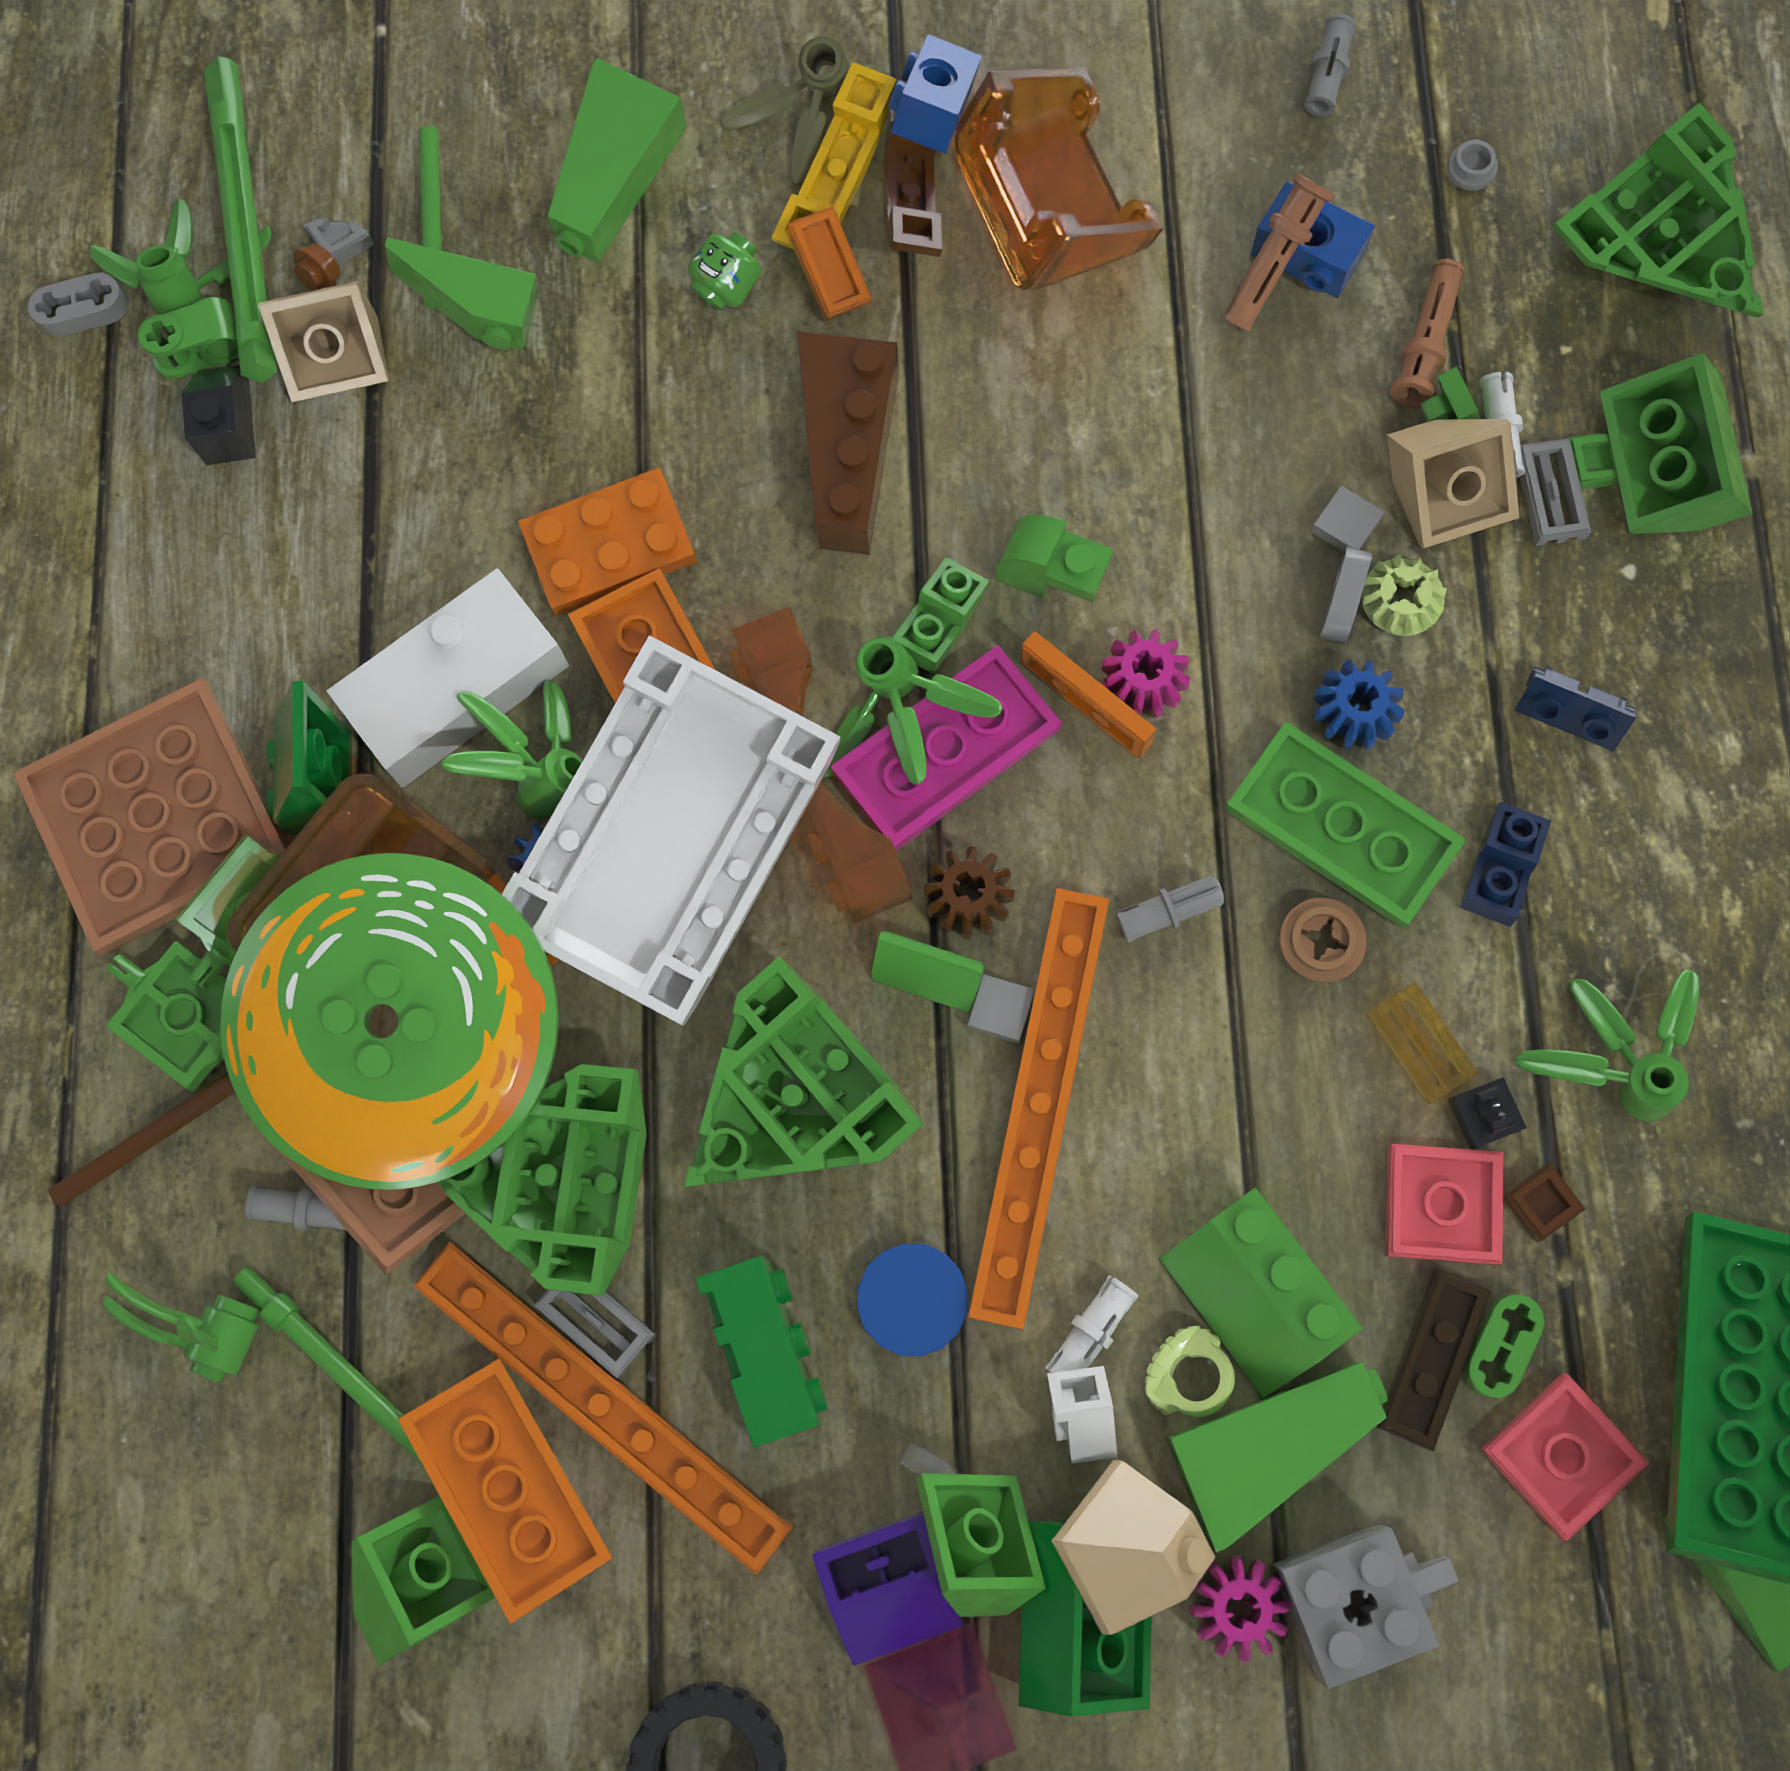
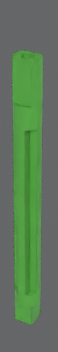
M218 57L204 69L211 132L214 139L236 321L241 376L263 383L277 372L275 353L258 307L260 302H265L267 299L246 142L247 132L239 69L233 60Z

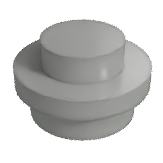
M1470 140L1458 146L1451 153L1447 163L1449 178L1455 185L1465 190H1480L1487 187L1493 181L1498 170V161L1494 149L1488 143L1481 140Z

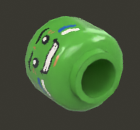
M733 232L729 238L721 234L710 235L688 265V274L693 280L689 287L703 300L722 311L725 305L728 307H739L762 274L759 263L753 258L757 248L736 232Z

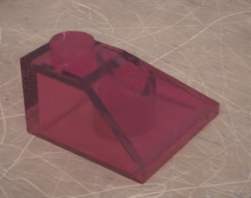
M973 1622L864 1666L901 1771H964L1017 1750L1013 1731Z

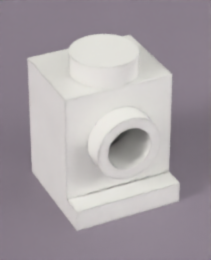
M1104 1366L1047 1373L1056 1441L1067 1440L1071 1463L1117 1458L1113 1404Z

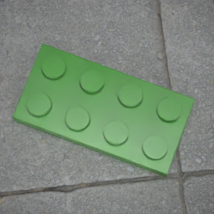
M1286 721L1224 809L1403 930L1410 924L1467 840Z

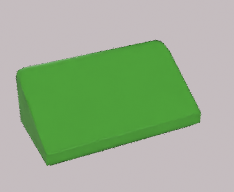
M884 930L878 938L871 976L872 980L877 983L964 1012H970L973 1009L982 981L984 965L981 962Z

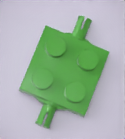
M304 832L301 839L284 857L267 851L252 838L244 835L175 918L179 923L196 934L208 950L187 977L206 990L207 986L225 964L231 966L243 938L255 920L282 892L307 876L302 870L323 845Z
M174 941L157 963L144 971L127 959L124 954L117 955L112 960L127 970L128 973L112 963H109L107 972L128 986L129 990L123 1005L107 1023L106 1027L184 1088L194 1092L214 1066L223 1060L225 1061L222 1050L220 1021L222 998L227 978L218 973L206 990L192 981L187 975L195 968L201 958L177 941Z

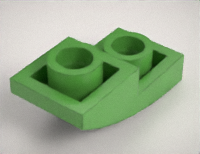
M945 557L920 591L918 604L892 639L898 641L915 660L917 666L934 675L974 614L989 587L990 581Z

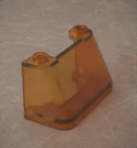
M1086 68L989 71L955 129L953 141L957 161L1012 280L1022 290L1045 288L1144 251L1153 244L1164 229L1154 208L1148 201L1144 199L1129 200L1121 207L1086 135L1093 126L1100 111V97Z

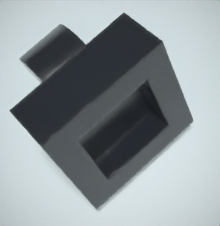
M1504 1077L1448 1099L1470 1150L1527 1129Z

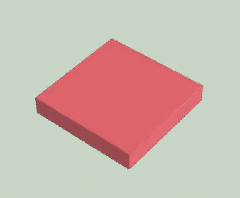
M1402 1144L1388 1145L1385 1257L1502 1265L1503 1152Z
M1561 1373L1480 1448L1484 1455L1560 1540L1568 1541L1649 1464L1567 1373Z

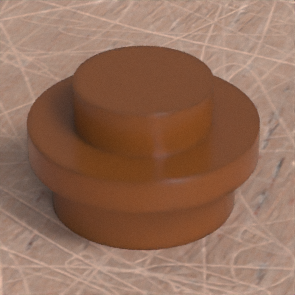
M312 244L310 247L302 246L294 252V272L305 287L310 290H319L336 286V279L340 277L341 271L337 261L328 250L319 244Z

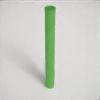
M423 126L419 129L422 246L442 251L438 130L432 126ZM423 298V305L425 307L436 309L435 306Z

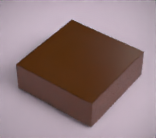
M1551 1163L1544 1165L1503 1195V1200L1536 1243L1549 1237L1586 1209Z

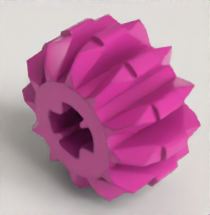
M1157 628L1151 631L1148 640H1143L1141 635L1134 629L1129 633L1128 644L1119 640L1112 643L1110 652L1113 657L1104 658L1101 671L1108 675L1103 679L1102 685L1110 692L1116 693L1115 696L1125 704L1130 703L1133 705L1132 709L1140 716L1143 707H1148L1151 715L1157 719L1162 716L1163 704L1172 708H1176L1180 704L1181 696L1179 692L1187 690L1190 684V677L1183 673L1188 669L1190 661L1186 655H1175L1179 645L1176 638L1162 645L1158 643L1160 632ZM1144 668L1147 675H1155L1154 679L1147 680L1144 673H1137V669Z
M1231 1555L1228 1560V1576H1225L1223 1570L1215 1562L1211 1563L1208 1572L1216 1582L1212 1587L1203 1581L1198 1582L1194 1590L1200 1595L1207 1597V1602L1190 1604L1189 1613L1198 1618L1210 1617L1198 1627L1196 1634L1202 1641L1211 1639L1218 1634L1214 1646V1652L1217 1655L1225 1657L1235 1641L1238 1658L1242 1662H1248L1251 1657V1641H1254L1257 1647L1265 1655H1268L1273 1651V1648L1264 1636L1267 1630L1270 1629L1279 1636L1286 1635L1287 1627L1274 1620L1273 1613H1286L1291 1610V1605L1286 1599H1270L1272 1595L1280 1590L1283 1582L1276 1575L1268 1577L1261 1582L1265 1570L1264 1563L1255 1559L1249 1565L1244 1576L1241 1558L1237 1555ZM1244 1593H1248L1250 1598L1246 1599L1245 1602L1253 1607L1251 1615L1248 1618L1239 1615L1234 1623L1230 1622L1228 1619L1233 1616V1613L1226 1608L1228 1600L1230 1598L1241 1600Z

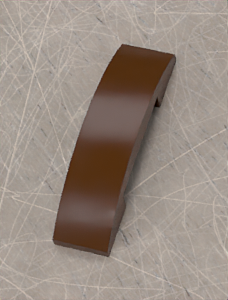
M890 110L887 117L883 169V214L888 245L894 250L940 257L943 250L941 213H936L934 158L936 150L891 133L896 112Z

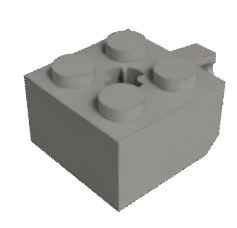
M1384 1525L1360 1530L1272 1564L1275 1575L1283 1582L1281 1587L1284 1598L1290 1602V1613L1316 1680L1327 1689L1439 1647L1440 1645L1425 1610L1435 1606L1430 1596L1431 1593L1459 1582L1449 1557L1446 1558L1441 1555L1417 1564L1413 1553L1402 1554L1393 1529ZM1352 1591L1365 1598V1603L1359 1606L1360 1615L1356 1618L1347 1612H1343V1608L1351 1604L1349 1593Z

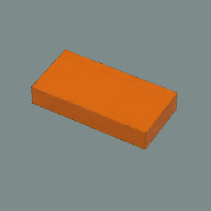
M833 206L787 224L785 227L825 322L865 306L872 301Z

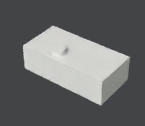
M496 568L329 688L327 693L385 770L404 788L485 728L457 699L458 693L472 692L484 698L505 714L542 687L544 681H550L568 668L569 664L557 642L501 571Z

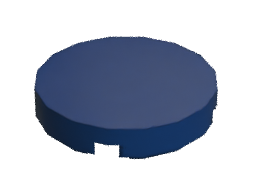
M903 1243L883 1251L867 1266L858 1286L857 1309L865 1330L879 1346L900 1356H925L943 1349L959 1333L967 1315L968 1289L960 1269L944 1252L926 1244Z

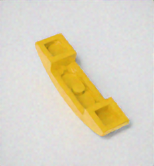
M852 62L832 105L835 113L834 118L798 195L791 194L771 237L774 242L794 250L785 229L787 224L833 206L841 224L863 181L880 140L890 111L888 108L897 83L896 78Z

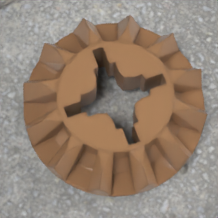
M1331 898L1306 900L1295 906L1288 913L1280 927L1279 949L1287 961L1288 969L1295 970L1307 982L1317 981L1331 984L1350 976L1365 956L1367 948L1365 927L1359 916L1349 906ZM1330 922L1328 929L1330 931L1329 940L1335 943L1338 948L1336 950L1327 948L1316 960L1314 959L1315 943L1307 939L1308 936L1305 935H1317L1321 928H1324L1326 923Z

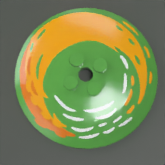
M382 853L349 858L325 866L297 881L266 907L243 938L233 958L225 982L220 1027L223 1055L233 1089L254 1125L273 1146L306 1170L326 1179L366 1189L394 1190L432 1184L457 1175L494 1153L517 1131L536 1105L547 1083L558 1041L559 1010L554 977L546 953L524 916L505 896L476 875L455 865L412 854ZM382 1004L392 1007L398 1016L396 1030L386 1038L375 1034L370 1026L371 1013Z

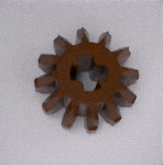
M973 846L967 848L965 861H960L958 855L953 850L946 853V861L949 869L939 864H933L930 867V875L937 882L927 883L923 888L924 896L935 899L927 906L928 915L930 917H938L946 914L941 923V930L945 933H949L957 922L961 923L963 939L971 938L972 925L977 923L982 933L985 935L991 934L993 926L989 916L998 921L1005 922L1009 917V911L1002 904L1013 902L1015 898V890L1003 886L1011 879L1010 870L1008 868H1001L993 871L997 862V856L994 853L986 855L981 863L976 861L977 850ZM967 884L971 890L978 889V900L971 902L968 896H960V886Z

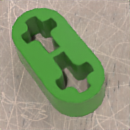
M1520 1294L1502 1296L1493 1301L1488 1308L1474 1338L1463 1369L1465 1382L1469 1389L1477 1395L1486 1398L1506 1397L1513 1393L1519 1385L1544 1327L1543 1312L1530 1297ZM1519 1306L1523 1309L1521 1319L1528 1323L1526 1330L1514 1331L1507 1343L1503 1339L1509 1328V1323L1502 1318L1503 1311H1514ZM1500 1349L1503 1351V1355L1498 1363V1370L1505 1374L1504 1381L1491 1382L1487 1387L1484 1384L1486 1375L1478 1369L1480 1362H1492Z

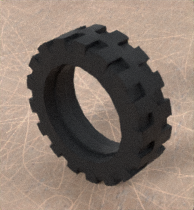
M714 1681L696 1685V1683L680 1688L679 1691L665 1697L645 1717L630 1744L629 1763L626 1765V1771H658L661 1749L669 1734L684 1721L700 1716L723 1718L738 1727L752 1746L756 1763L755 1771H786L787 1757L786 1753H784L781 1730L778 1724L775 1725L769 1716L770 1711L761 1701L757 1703L749 1696V1692L735 1686V1688L724 1686L722 1682Z

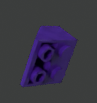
M923 1511L819 1548L812 1554L831 1616L853 1666L963 1626L961 1617H959L942 1595Z

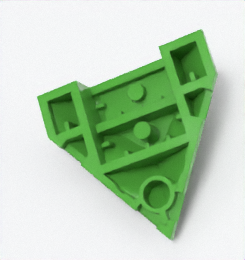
M1700 102L1663 132L1645 153L1595 195L1593 193L1588 195L1552 226V229L1585 266L1756 318L1764 314L1761 296L1754 295L1750 270L1755 267L1744 199L1742 188L1736 189L1731 164L1736 159L1734 142Z
M779 956L737 993L732 1011L734 1018L726 1046L722 1047L698 1133L701 1134L693 1165L689 1166L684 1187L882 1162L924 1125L898 1085L828 1003Z
M581 1064L564 1073V1078L543 1089L527 1119L494 1153L469 1169L437 1183L446 1191L445 1194L506 1252H510L532 1273L531 1276L545 1289L604 1296L630 1245L647 1133L638 1071L628 1068Z

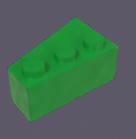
M761 1255L696 1277L700 1294H707L716 1326H713V1332L718 1346H723L732 1376L730 1377V1382L753 1448L823 1425L819 1413L827 1411L828 1405L819 1378L808 1379L802 1358L811 1355V1351L801 1322L791 1325L785 1303L793 1301L794 1298L784 1268L774 1271L772 1262Z

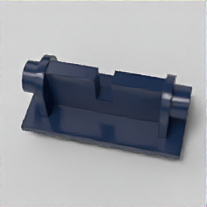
M1546 666L1544 670L1534 667L1527 679V688L1514 710L1614 752L1637 718V714L1634 713L1635 708L1627 705V698H1618L1592 686L1584 693L1578 690L1580 681L1555 672L1549 666Z

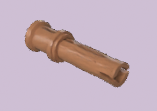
M1297 172L1292 178L1295 185L1279 213H1272L1269 219L1271 221L1269 227L1272 228V231L1249 268L1227 310L1222 314L1225 319L1247 331H1251L1254 321L1276 286L1298 245L1304 246L1306 242L1310 241L1313 236L1310 229L1326 202H1332L1336 196L1333 192Z
M1452 259L1437 260L1433 264L1432 276L1421 308L1414 338L1410 339L1403 346L1400 358L1403 362L1400 377L1392 383L1390 395L1395 402L1404 407L1422 409L1420 404L1437 395L1434 383L1438 371L1444 368L1448 356L1443 342L1453 313L1459 286L1465 273L1464 266Z

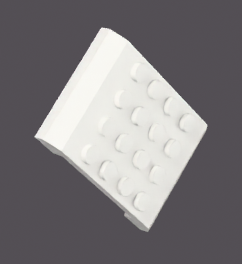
M649 635L623 680L624 690L519 874L514 872L502 895L524 916L546 953L684 1026L699 1004L825 775L840 743V736Z

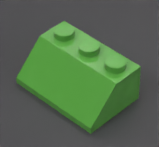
M1703 353L1600 391L1629 532L1632 534L1702 531L1753 514L1721 373Z
M1256 1187L1159 1258L1212 1332L1219 1336L1221 1344L1261 1398L1266 1397L1319 1363L1363 1329Z

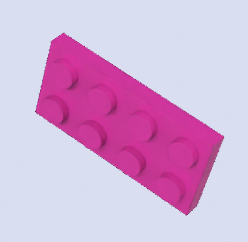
M999 645L993 647L952 677V679L979 689L999 700L1002 705V711L998 716L986 718L961 713L932 703L926 697L911 707L916 713L925 749L926 777L922 783L915 785L908 780L900 763L888 725L831 766L833 775L894 852H897L1062 729V722Z

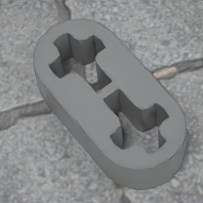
M92 273L37 289L28 301V313L32 320L43 332L53 337L66 336L114 323L126 313L128 308L126 293L113 277L105 273ZM107 292L108 294L104 296V303L96 305V303L100 302V294ZM60 305V307L56 308V316L49 318L48 316L53 314V306Z
M1349 546L1346 547L1335 578L1319 638L1343 645L1346 644L1356 616L1370 567L1372 553Z

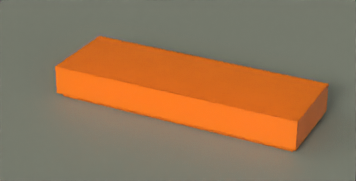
M1035 630L1023 642L1021 664L1136 758H1141L1154 740L1156 728Z

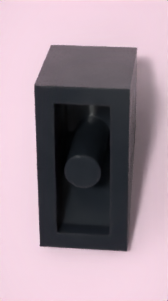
M240 365L196 372L181 393L186 441L207 466L256 458L249 378L241 376Z

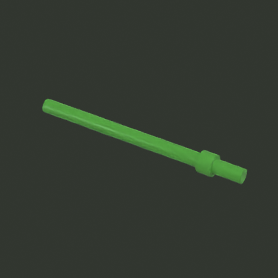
M249 1266L240 1271L232 1283L261 1310L259 1317L274 1332L282 1330L422 1465L398 1421L404 1415L298 1314L300 1307L285 1292L277 1294Z

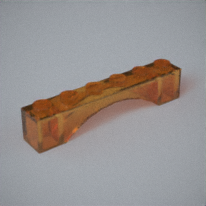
M787 607L732 629L737 648L728 652L739 679L742 680L750 677L757 693L803 717L805 696L813 672L809 649L791 608ZM821 781L802 816L808 814L815 831L806 836L818 865L828 861L835 880L826 884L837 911L841 912L848 909L853 923H857L912 900L911 885L891 839L867 827L845 810Z

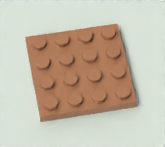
M203 678L13 773L90 947L94 953L100 956H104L174 920L244 835L252 838L269 852L284 857L290 852L278 826L269 817L265 798L210 684Z

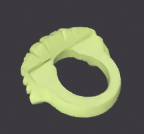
M1196 1325L1188 1326L1187 1329H1180L1175 1332L1174 1337H1168L1165 1340L1166 1344H1162L1159 1347L1160 1351L1153 1355L1152 1363L1147 1368L1148 1376L1145 1377L1144 1382L1146 1384V1395L1152 1405L1155 1404V1408L1157 1410L1160 1409L1165 1416L1173 1412H1181L1190 1417L1212 1415L1219 1411L1232 1395L1235 1384V1373L1232 1363L1220 1349L1221 1342L1219 1336L1211 1334V1330L1207 1328L1201 1329L1200 1326ZM1184 1357H1205L1217 1365L1220 1372V1383L1216 1392L1208 1399L1191 1401L1180 1394L1176 1381L1173 1379V1372L1177 1364Z

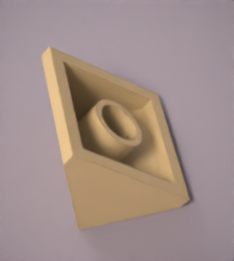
M358 281L260 302L258 304L291 402L389 380L378 317Z

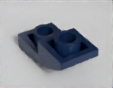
M1499 802L1483 838L1459 908L1511 927L1518 918L1530 875L1539 863L1551 820Z

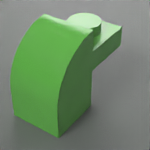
M1026 515L1017 521L997 564L996 581L1043 599L1050 585L1093 603L1113 558L1114 549L1066 531V521L1045 515Z

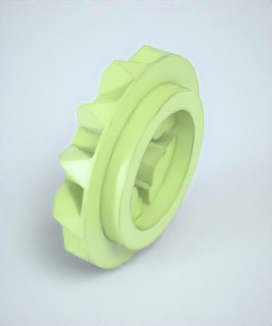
M1398 554L1390 560L1379 561L1366 577L1361 600L1366 615L1378 628L1390 634L1410 636L1426 631L1438 620L1444 610L1447 588L1442 586L1438 578V569L1431 570L1423 564L1421 557L1412 560L1402 558ZM1398 583L1403 589L1408 588L1410 585L1412 587L1416 584L1419 586L1412 597L1413 604L1407 599H1403L1389 605L1397 590L1395 584Z

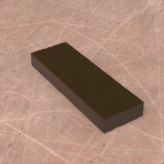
M1440 1268L1433 1270L1389 1389L1388 1401L1383 1406L1387 1418L1375 1428L1434 1452L1491 1290Z

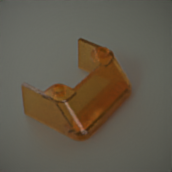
M355 774L339 784L233 913L228 922L227 936L231 946L237 951L255 920L282 892L303 877L325 866L349 858L371 854L397 853L429 857L442 861L446 854L450 852L487 881L496 872L485 858L381 780L369 774Z

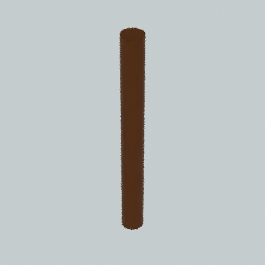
M228 1072L51 1187L48 1191L52 1200L59 1207L64 1206L233 1095L235 1091Z

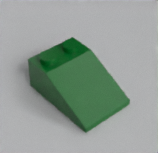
M292 681L274 719V739H269L267 742V760L270 768L273 770V789L268 790L266 797L269 817L290 836L303 835L304 832L307 834L352 831V732L304 681Z

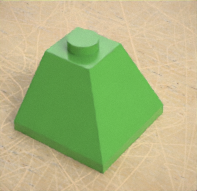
M922 1473L916 1478L942 1595L959 1617L1007 1616L1046 1589L1017 1476Z
M440 1496L352 1541L353 1614L379 1666L496 1598Z

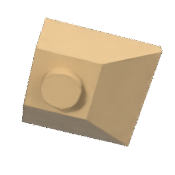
M1507 419L1432 420L1387 435L1392 481L1417 542L1423 549L1519 518L1511 422Z
M1120 1460L1112 1461L1052 1540L1101 1633L1107 1635L1119 1632L1186 1600L1215 1559V1555L1193 1512Z

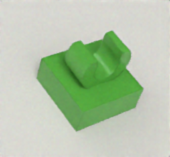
M1457 367L1437 376L1442 394L1420 404L1427 422L1443 419H1480L1478 409Z

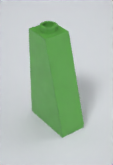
M599 58L595 60L589 74L548 213V218L556 238L555 241L564 252L573 257L579 258L583 255L597 263L600 262L687 128L680 97Z
M1352 1362L1165 1437L1202 1531L1213 1551L1219 1552L1232 1545L1387 1418L1381 1405L1388 1401L1387 1394L1380 1377L1374 1369L1367 1371L1363 1362Z

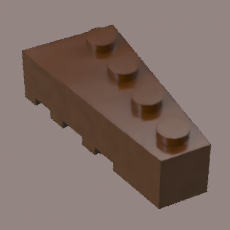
M797 331L815 523L820 549L870 555L899 376L897 342Z

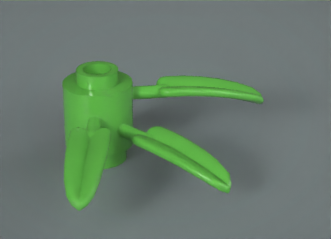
M180 198L176 201L172 210L165 245H157L144 250L139 254L136 262L130 261L103 247L90 246L91 258L108 275L133 289L142 287L156 315L192 305L203 299L200 289L214 280L218 284H224L230 280L228 258L211 268L205 275L194 280L184 258L190 255L192 247V215L190 207ZM269 226L264 227L258 233L261 253L271 240Z
M890 637L873 638L861 647L856 658L857 673L872 692L862 707L854 706L835 733L840 736V743L823 778L832 776L831 766L864 742L876 723V717L870 712L880 697L891 700L893 711L887 716L888 726L902 768L908 780L915 785L922 783L926 777L925 749L916 713L911 707L903 708L901 697L907 695L916 685L927 689L926 698L932 703L961 713L986 718L998 716L1002 711V705L999 700L991 695L947 676L937 674L932 680L918 676L915 660L898 641Z
M549 680L543 682L545 735L551 741V751L538 763L524 749L528 745L526 735L505 714L484 698L472 692L458 693L457 699L481 722L508 752L465 751L455 753L446 757L441 767L453 773L519 781L516 799L523 812L534 819L551 818L583 762V759L576 753L561 748V744L567 745L571 741V722L568 705L560 686Z
M1687 969L1679 973L1667 997L1656 1029L1657 1037L1663 1041L1660 1053L1649 1054L1639 1060L1629 1047L1635 1042V1034L1618 1010L1587 980H1573L1570 983V990L1577 1004L1607 1049L1611 1052L1620 1051L1630 1066V1071L1627 1073L1607 1069L1609 1063L1603 1056L1562 1050L1524 1051L1515 1058L1516 1066L1535 1074L1592 1086H1603L1607 1080L1621 1082L1619 1087L1620 1102L1631 1116L1646 1122L1659 1121L1667 1117L1685 1098L1689 1089V1078L1685 1068L1670 1056L1674 1045L1683 1046L1688 1041L1699 998L1700 985L1698 975Z
M111 1272L107 1274L105 1281L116 1294L137 1308L175 1324L177 1334L165 1332L142 1321L120 1306L110 1296H106L103 1300V1306L115 1319L146 1338L186 1350L183 1356L193 1360L189 1369L192 1373L220 1383L225 1373L237 1376L259 1327L258 1324H255L259 1309L217 1294L212 1307L206 1305L199 1319L164 1307L139 1294Z

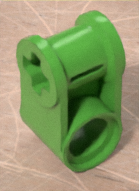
M220 297L204 298L192 305L164 314L153 315L140 325L138 331L139 343L144 351L153 357L154 366L159 374L165 378L181 379L190 374L217 365L230 364L239 359L235 314L232 305L226 299ZM160 328H163L165 330V332L168 335V339H165L163 337L162 333L159 330ZM170 355H173L178 363L177 366L173 365L169 359Z

